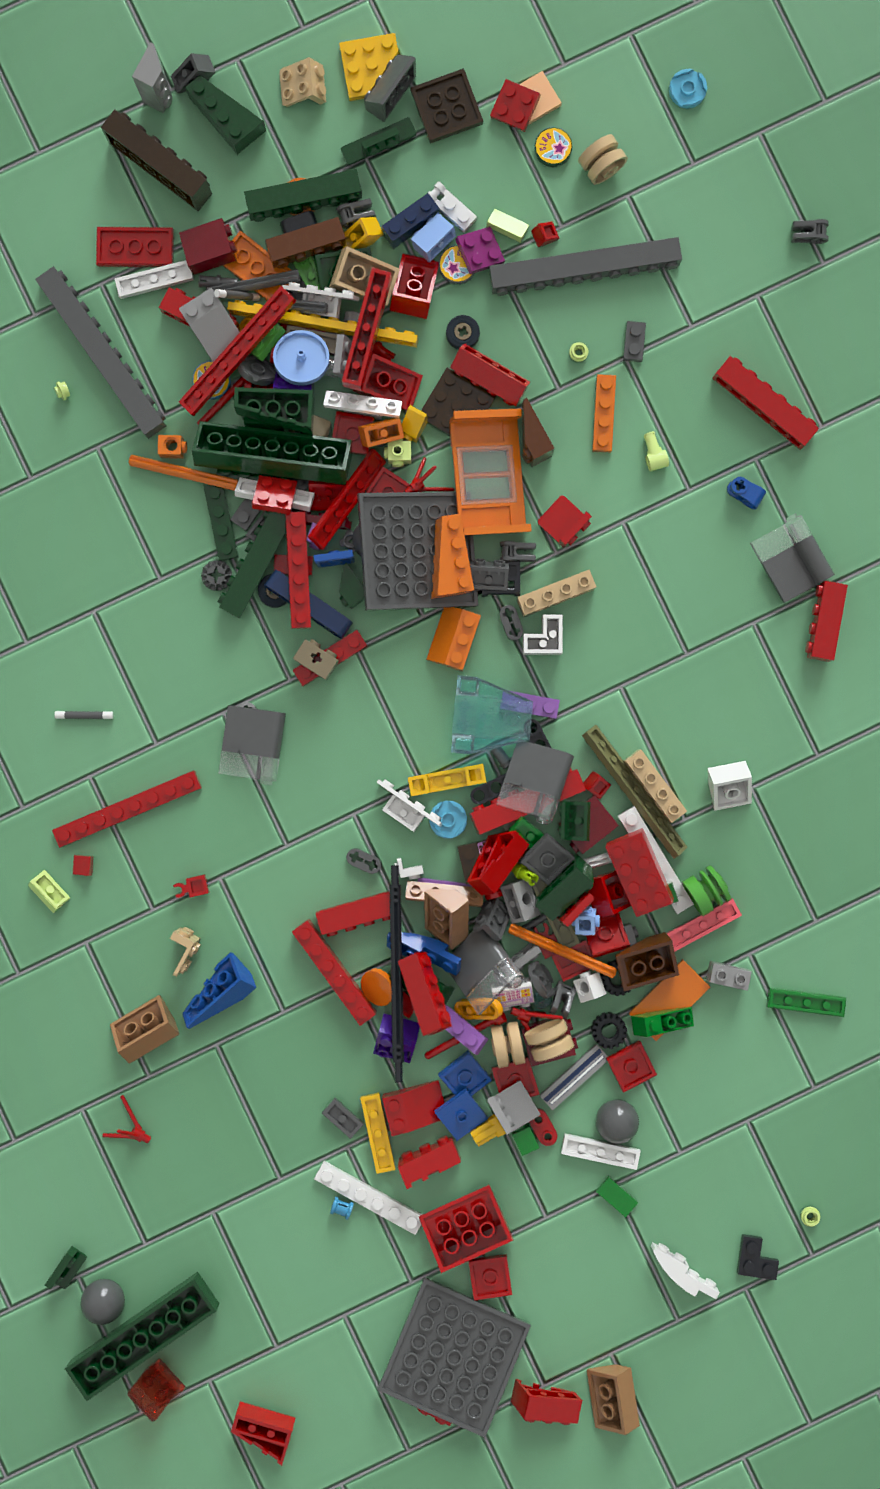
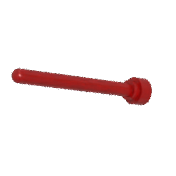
M503 1012L498 1018L484 1020L473 1027L480 1032L493 1024L501 1025L507 1022V1018ZM453 1037L427 1051L424 1056L426 1059H431L460 1042Z

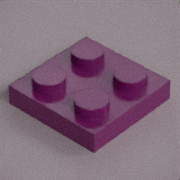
M491 226L457 236L455 239L469 274L489 269L491 265L504 264L505 262Z

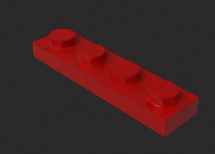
M355 630L327 649L337 655L336 659L339 661L337 665L366 648L367 644L359 631ZM321 654L312 657L315 660L314 663H316V661L321 662ZM303 665L293 669L302 686L319 677Z

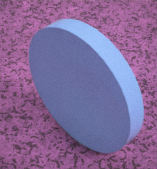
M296 330L285 334L277 342L273 352L274 366L277 373L285 381L294 385H309L317 382L324 376L329 367L330 358L326 343L320 336L310 331Z

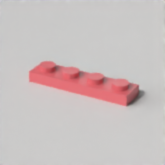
M731 898L729 902H723L722 906H715L714 911L707 915H699L667 932V935L673 942L674 952L737 919L742 914L734 899Z

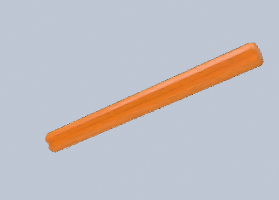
M130 455L129 465L225 489L235 491L238 483L237 479L141 456Z
M514 923L509 927L508 933L608 977L614 978L617 969Z

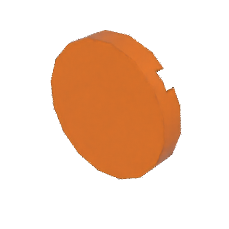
M374 968L367 971L362 976L361 989L370 1002L378 1006H385L392 1001L390 976L381 969Z

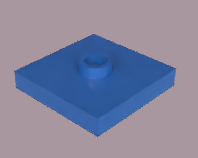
M335 550L325 554L314 555V562L318 568L344 565L345 563L352 564L355 562V557L352 550Z
M469 1050L438 1073V1076L454 1095L466 1088L471 1096H473L492 1081L489 1074Z
M466 1088L434 1110L456 1141L488 1119L485 1112Z

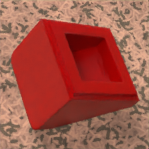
M553 221L539 223L531 230L537 247L545 246L560 239Z
M594 771L583 782L586 790L595 795L599 800L611 786L609 782Z
M74 855L73 874L91 876L93 874L94 856Z

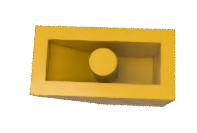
M376 217L360 218L344 232L346 246L352 249L366 248L384 235Z
M411 405L401 424L405 441L417 443L427 425V414Z

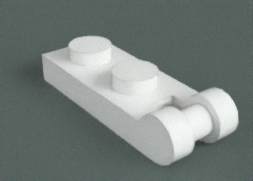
M437 182L434 185V189L428 192L438 205L439 211L463 233L477 220V216L452 195L441 182ZM439 194L443 196L441 201L436 198Z

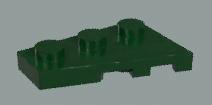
M370 247L355 249L372 257ZM341 251L314 256L320 290L324 291L325 287L331 288L329 286Z

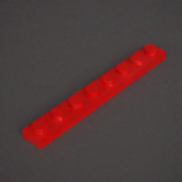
M280 286L180 399L179 403L192 416H195L297 300Z
M195 770L55 828L52 831L60 848L199 790L202 787Z

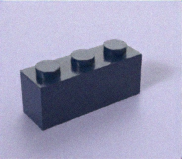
M427 193L383 224V236L391 247L395 249L412 237L416 231L421 230L429 218L439 213L438 205L430 194Z

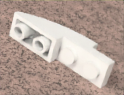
M652 1242L651 1247L658 1262L675 1283L695 1297L700 1290L717 1299L720 1292L714 1281L709 1278L704 1280L699 1277L696 1271L689 1268L686 1258L680 1253L676 1252L673 1254L665 1245L661 1243L657 1245Z

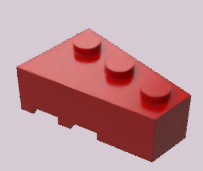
M516 831L488 835L467 882L481 896L495 894L530 844Z
M443 1136L432 1145L426 1143L415 1152L410 1150L401 1154L398 1169L406 1189L412 1187V1182L419 1179L425 1181L429 1179L428 1175L436 1172L441 1173L461 1163V1156L453 1137Z
M515 1379L511 1403L525 1421H542L547 1424L560 1422L563 1425H570V1423L578 1424L582 1399L575 1392L551 1387V1390L541 1389L539 1384L533 1383V1387L523 1385L521 1380Z
M240 1401L231 1432L248 1444H254L260 1448L266 1456L267 1454L271 1455L282 1466L295 1417Z

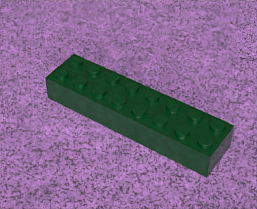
M200 421L192 448L194 466L346 485L352 459V440Z
M196 1272L72 1358L65 1370L85 1400L88 1401L217 1311L220 1303L201 1275Z

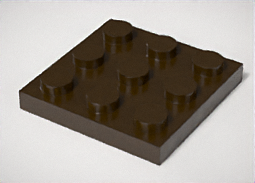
M464 68L410 88L430 144L483 125V118Z
M447 367L421 411L427 414L428 424L450 436L449 420L453 417V411L489 410L496 396L489 394L484 388L472 384L465 377L458 376Z

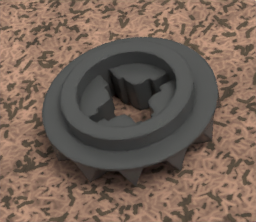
M219 560L208 562L203 567L201 573L204 585L214 591L225 589L232 575L230 567L225 562ZM216 568L218 573L224 575L218 577L217 582L214 577L209 575L215 573Z

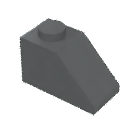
M191 53L175 70L171 78L177 93H183L186 91L185 87L201 75L206 80H209L216 72L209 55Z

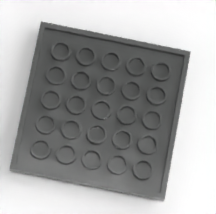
M456 492L357 494L365 611L478 606L477 589L467 594L431 599V593L433 592L432 575L434 574L433 557L435 555V522L442 516L457 514ZM466 492L467 500H471L470 492ZM473 535L465 536L469 563L475 560Z
M424 1277L381 1378L378 1391L485 1438L531 1324L478 1300L474 1301L469 1296Z

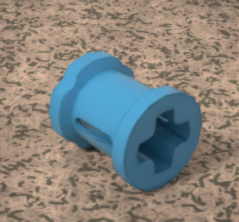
M335 1196L330 1214L336 1213L348 1220L354 1203L341 1201Z

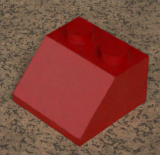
M616 870L593 877L594 885L588 893L594 897L591 905L592 908H596V915H600V917L614 915L631 906Z

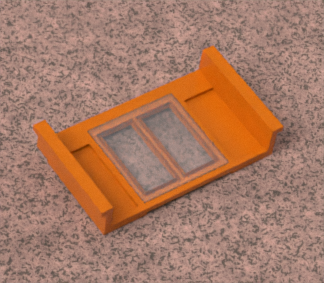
M521 408L453 411V417L449 420L456 490L457 514H461L464 536L532 531L531 524H526L517 423V420L522 416Z

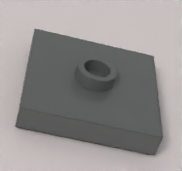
M546 833L520 861L549 885L575 857L552 836Z

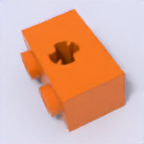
M393 417L358 427L362 446L368 448L404 438L399 418Z

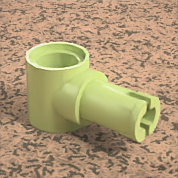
M655 432L644 434L648 449L646 463L649 471L668 467L669 458L667 452L659 447Z

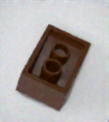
M525 398L521 408L524 452L522 457L526 464L530 463L531 467H534L552 457L555 448L529 400Z
M666 932L646 937L615 955L624 991L679 975L673 942Z

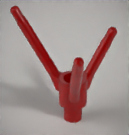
M424 457L414 479L404 492H449L455 489L449 487H425L423 481L437 467L434 465L419 478L426 462Z
M512 1007L510 1014L516 1016V1019L521 1020L520 1023L525 1027L526 1031L530 1030L528 1022L531 1017L563 1019V1016L546 1014V1012L527 1011Z
M121 1095L120 1098L135 1126L131 1132L118 1129V1134L103 1133L102 1136L134 1139L148 1144L151 1136L145 1134L146 1131L142 1130L124 1095Z

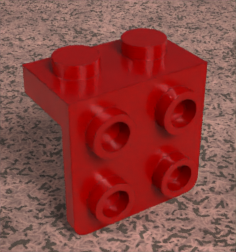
M562 495L538 519V525L565 548L567 544L571 546L578 539L576 535L580 530L584 532L591 525L589 521L592 516L587 511L583 514Z

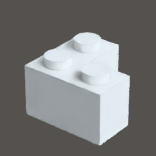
M543 615L542 634H523V655H561L563 652V615Z

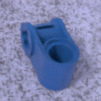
M744 477L735 478L727 486V492L730 496L754 510L758 508L766 494L762 487L753 484Z

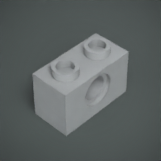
M521 879L500 887L512 924L524 922L541 915L536 907V898L532 886Z
M710 961L706 980L710 983L748 991L752 971L746 968Z

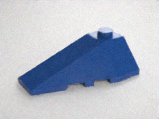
M230 952L216 965L214 975L210 980L206 979L204 989L199 995L196 994L182 1013L188 1029L238 1003L256 989L251 972L234 953Z

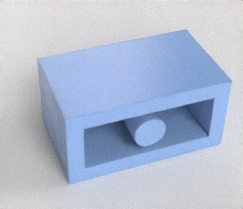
M437 213L434 217L428 219L426 225L421 230L414 233L411 241L414 250L430 263L456 237L454 226Z

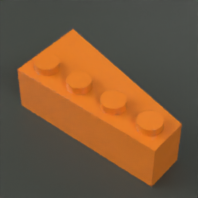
M461 514L442 516L435 522V555L433 557L434 574L432 575L433 592L431 593V599L467 594L474 591Z

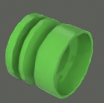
M711 865L705 867L708 876L703 870L699 871L701 881H698L692 875L681 882L701 916L714 911L711 901L714 900L719 906H722L721 897L725 902L731 900L725 881Z

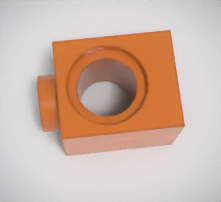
M158 435V455L161 458L184 459V453H187V442L184 441L181 435ZM177 443V448L174 451H170V444Z

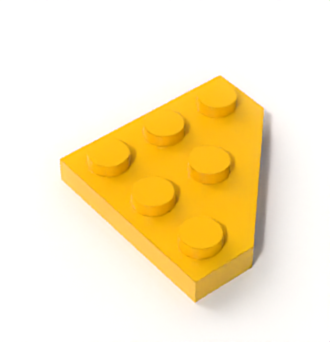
M395 33L339 43L349 101L364 99L369 90L372 91L375 87V82L379 75L385 73L388 62L391 59L394 60L396 55H399Z

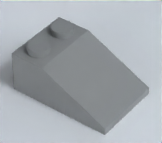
M212 288L179 308L213 362L240 333L219 298L215 297Z

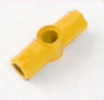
M495 1114L491 1115L485 1123L470 1131L478 1147L494 1137L506 1134Z

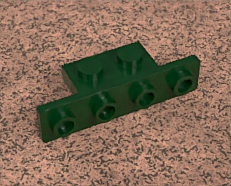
M407 117L341 147V152L347 165L350 166L416 136V131L410 118Z

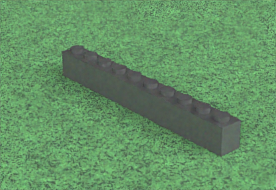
M679 237L491 265L489 267L492 294L502 296L512 291L522 293L531 288L541 290L551 285L561 287L565 283L571 282L572 284H580L584 280L590 279L591 281H599L603 277L614 279L623 274L634 276L643 271L653 273L663 268L673 270L680 265L682 255Z
M53 266L37 277L35 280L144 435L149 439L165 428V416L160 409L157 411L152 405L155 402L149 394L145 395L142 392L144 386L139 379L134 380L130 375L133 373L132 369L127 363L123 365L120 360L122 355L116 347L114 349L111 348L109 343L112 341L105 332L101 333L98 328L101 325L94 316L90 318L87 313L90 311L84 301H78L76 297L79 294L74 287H68L66 284L68 279L62 270L58 272Z

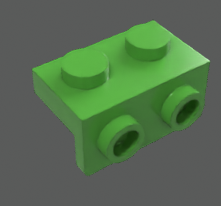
M276 324L252 350L250 355L263 361L286 332L283 327Z

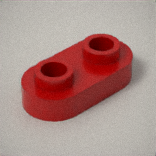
M537 1108L542 1120L536 1122L534 1118L529 1123L540 1143L545 1146H551L557 1140V1132L546 1112L541 1108ZM545 1134H551V1138L545 1139Z

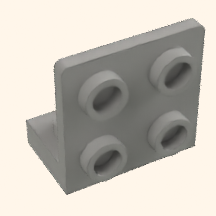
M521 1081L487 1099L507 1135L540 1115Z

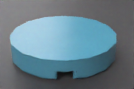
M682 69L677 72L669 86V95L673 103L686 109L694 108L701 104L707 92L706 79L700 72L697 73L694 69Z
M454 801L440 802L431 811L441 818L440 822L443 824L439 827L429 820L431 829L442 838L459 836L467 825V815L464 808Z

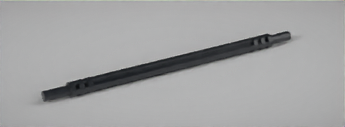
M391 865L389 895L393 1063H395V1083L403 1082L402 1063L404 1062L403 980L398 961L402 959L401 885H399V865Z

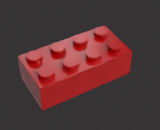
M643 828L607 842L606 850L636 917L673 904L674 897Z

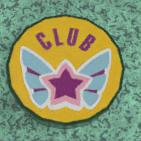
M552 127L543 130L536 138L534 146L537 159L549 167L563 165L571 156L572 140L568 133L560 128Z

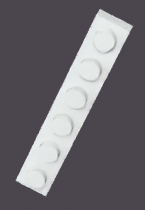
M635 806L619 814L618 818L628 834L641 828L644 829L667 883L673 882L679 902L671 904L676 914L694 905Z
M323 1161L314 1180L416 1235L421 1226L418 1217L422 1215L421 1213L330 1163Z

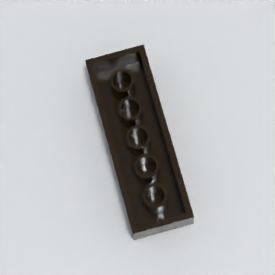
M114 109L101 126L111 146L199 212L212 195L210 184L207 182V176L200 170L196 172L191 168L192 165L186 159H179L174 150L170 147L165 148L162 146L161 141L156 136H149L140 124L137 123L135 125L132 123L131 118L124 112L119 113Z

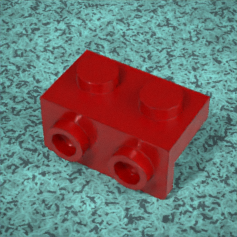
M309 480V492L314 493V500L310 510H327L345 485Z

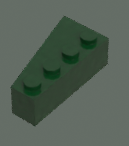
M201 75L185 87L191 101L237 155L266 132L262 119Z
M235 387L234 408L237 415L313 436L315 401L313 390Z

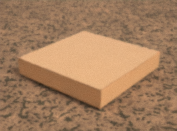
M543 71L520 84L541 94L529 125L561 106L562 102Z

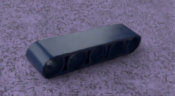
M274 570L264 586L290 604L288 577L282 572ZM309 592L311 620L336 637L343 639L353 622Z

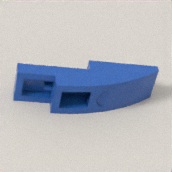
M389 932L387 934V947L391 949V935ZM402 932V955L408 957L416 952H427L431 959V964H435L444 971L454 975L459 973L461 958L448 952V944L424 935Z

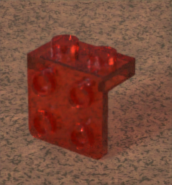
M159 1358L144 1370L128 1391V1396L154 1422L168 1403L180 1394L186 1386Z

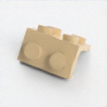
M308 57L280 70L283 106L289 107L306 99H311L320 105L326 103L325 72L322 64Z
M180 927L170 937L171 940L187 948L173 973L176 977L188 970L192 963L189 960L190 957H193L201 946L198 943L201 938L194 935V931L187 927Z

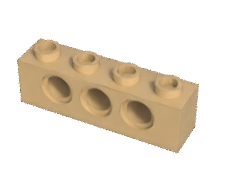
M589 569L517 598V603L524 618L593 591L596 585Z
M641 749L624 760V763L669 823H673L687 812Z

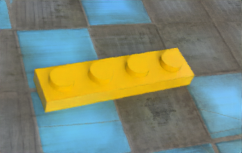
M380 1092L361 1096L360 1099L376 1174L396 1170Z

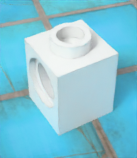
M588 971L579 974L580 978L573 981L581 1003L606 995L599 972L591 974Z

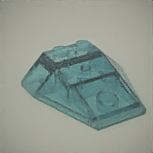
M458 675L451 753L474 754L530 740L533 701L478 677Z

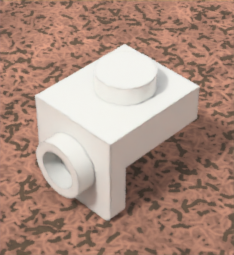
M397 858L398 863H394V865H399L401 878L417 879L420 878V874L424 873L422 865L403 869L401 858Z

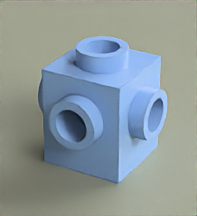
M588 906L574 920L572 926H575V934L595 935L596 927H600V915H596V908Z

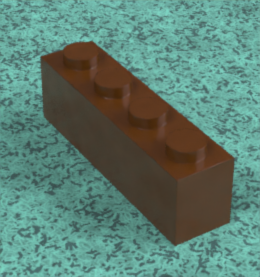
M339 217L266 239L265 242L273 268H284L289 263L295 261L300 263L311 256L325 254V252L330 250H341L343 246H346V237Z

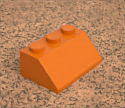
M455 607L443 608L426 660L463 672L481 615Z

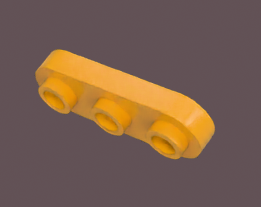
M464 998L456 1002L454 1006L455 1012L465 1020H494L503 1013L501 1003L494 998Z

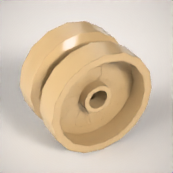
M612 134L595 141L578 159L583 170H589L587 176L594 185L600 184L612 177L628 160L624 151L617 149L618 142Z
M564 1019L545 1022L524 1034L528 1045H535L531 1050L535 1061L554 1058L574 1047L571 1036L564 1034L568 1029Z
M517 1021L507 1023L508 1035L504 1036L501 1025L490 1026L494 1056L497 1058L498 1068L508 1067V1054L512 1055L515 1065L525 1063Z

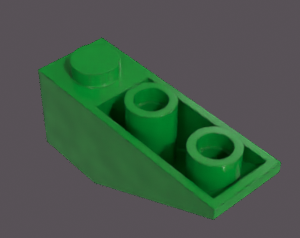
M692 1007L646 1012L631 1016L633 1034L635 1036L650 1037L694 1026Z

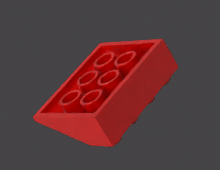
M490 1185L418 1216L441 1273L514 1241Z

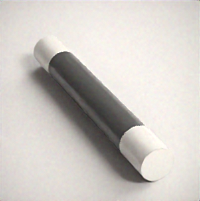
M221 289L214 291L215 297L249 301L260 300V295L257 293Z
M55 711V719L114 718V713L109 711Z

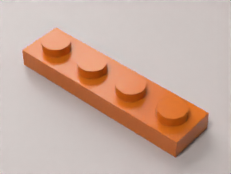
M597 374L592 452H612L616 375Z

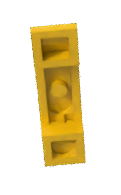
M483 764L408 777L411 796L487 783Z

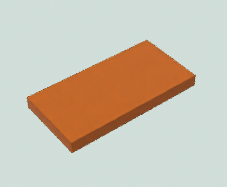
M241 230L232 240L237 248L235 253L237 261L222 265L241 281L292 271L287 266L284 268H273L268 251ZM282 285L254 291L268 301Z
M682 959L677 964L679 975L661 980L629 1014L633 1016L646 1012L691 1007L710 986ZM663 1034L651 1037L657 1041Z

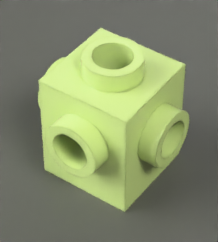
M399 439L388 442V447H384V459H388V463L392 464V467H403L404 464H412L411 441Z

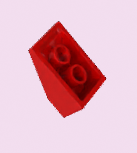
M402 253L399 265L400 270L392 293L390 311L427 319L439 267L438 261L432 260L429 263L425 258Z
M372 353L362 392L353 391L363 396L402 401L401 409L407 411L409 406L414 404L423 375Z
M439 1080L384 1093L382 1096L391 1136L408 1133L441 1121L434 1111L444 1104Z

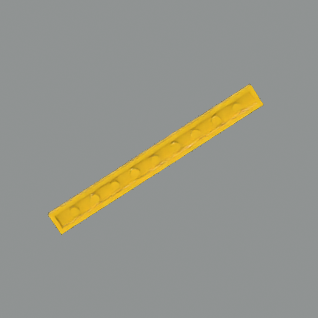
M235 300L234 302H228L227 309L232 315L253 318L264 305L254 303L252 306L247 305L244 301ZM296 310L286 312L277 322L348 336H354L357 326L356 321L348 320L347 322H341L335 317L324 319L317 314L302 315V312ZM385 327V329L379 328L376 341L417 348L418 335H415L412 331H404L402 333L397 332L394 328Z

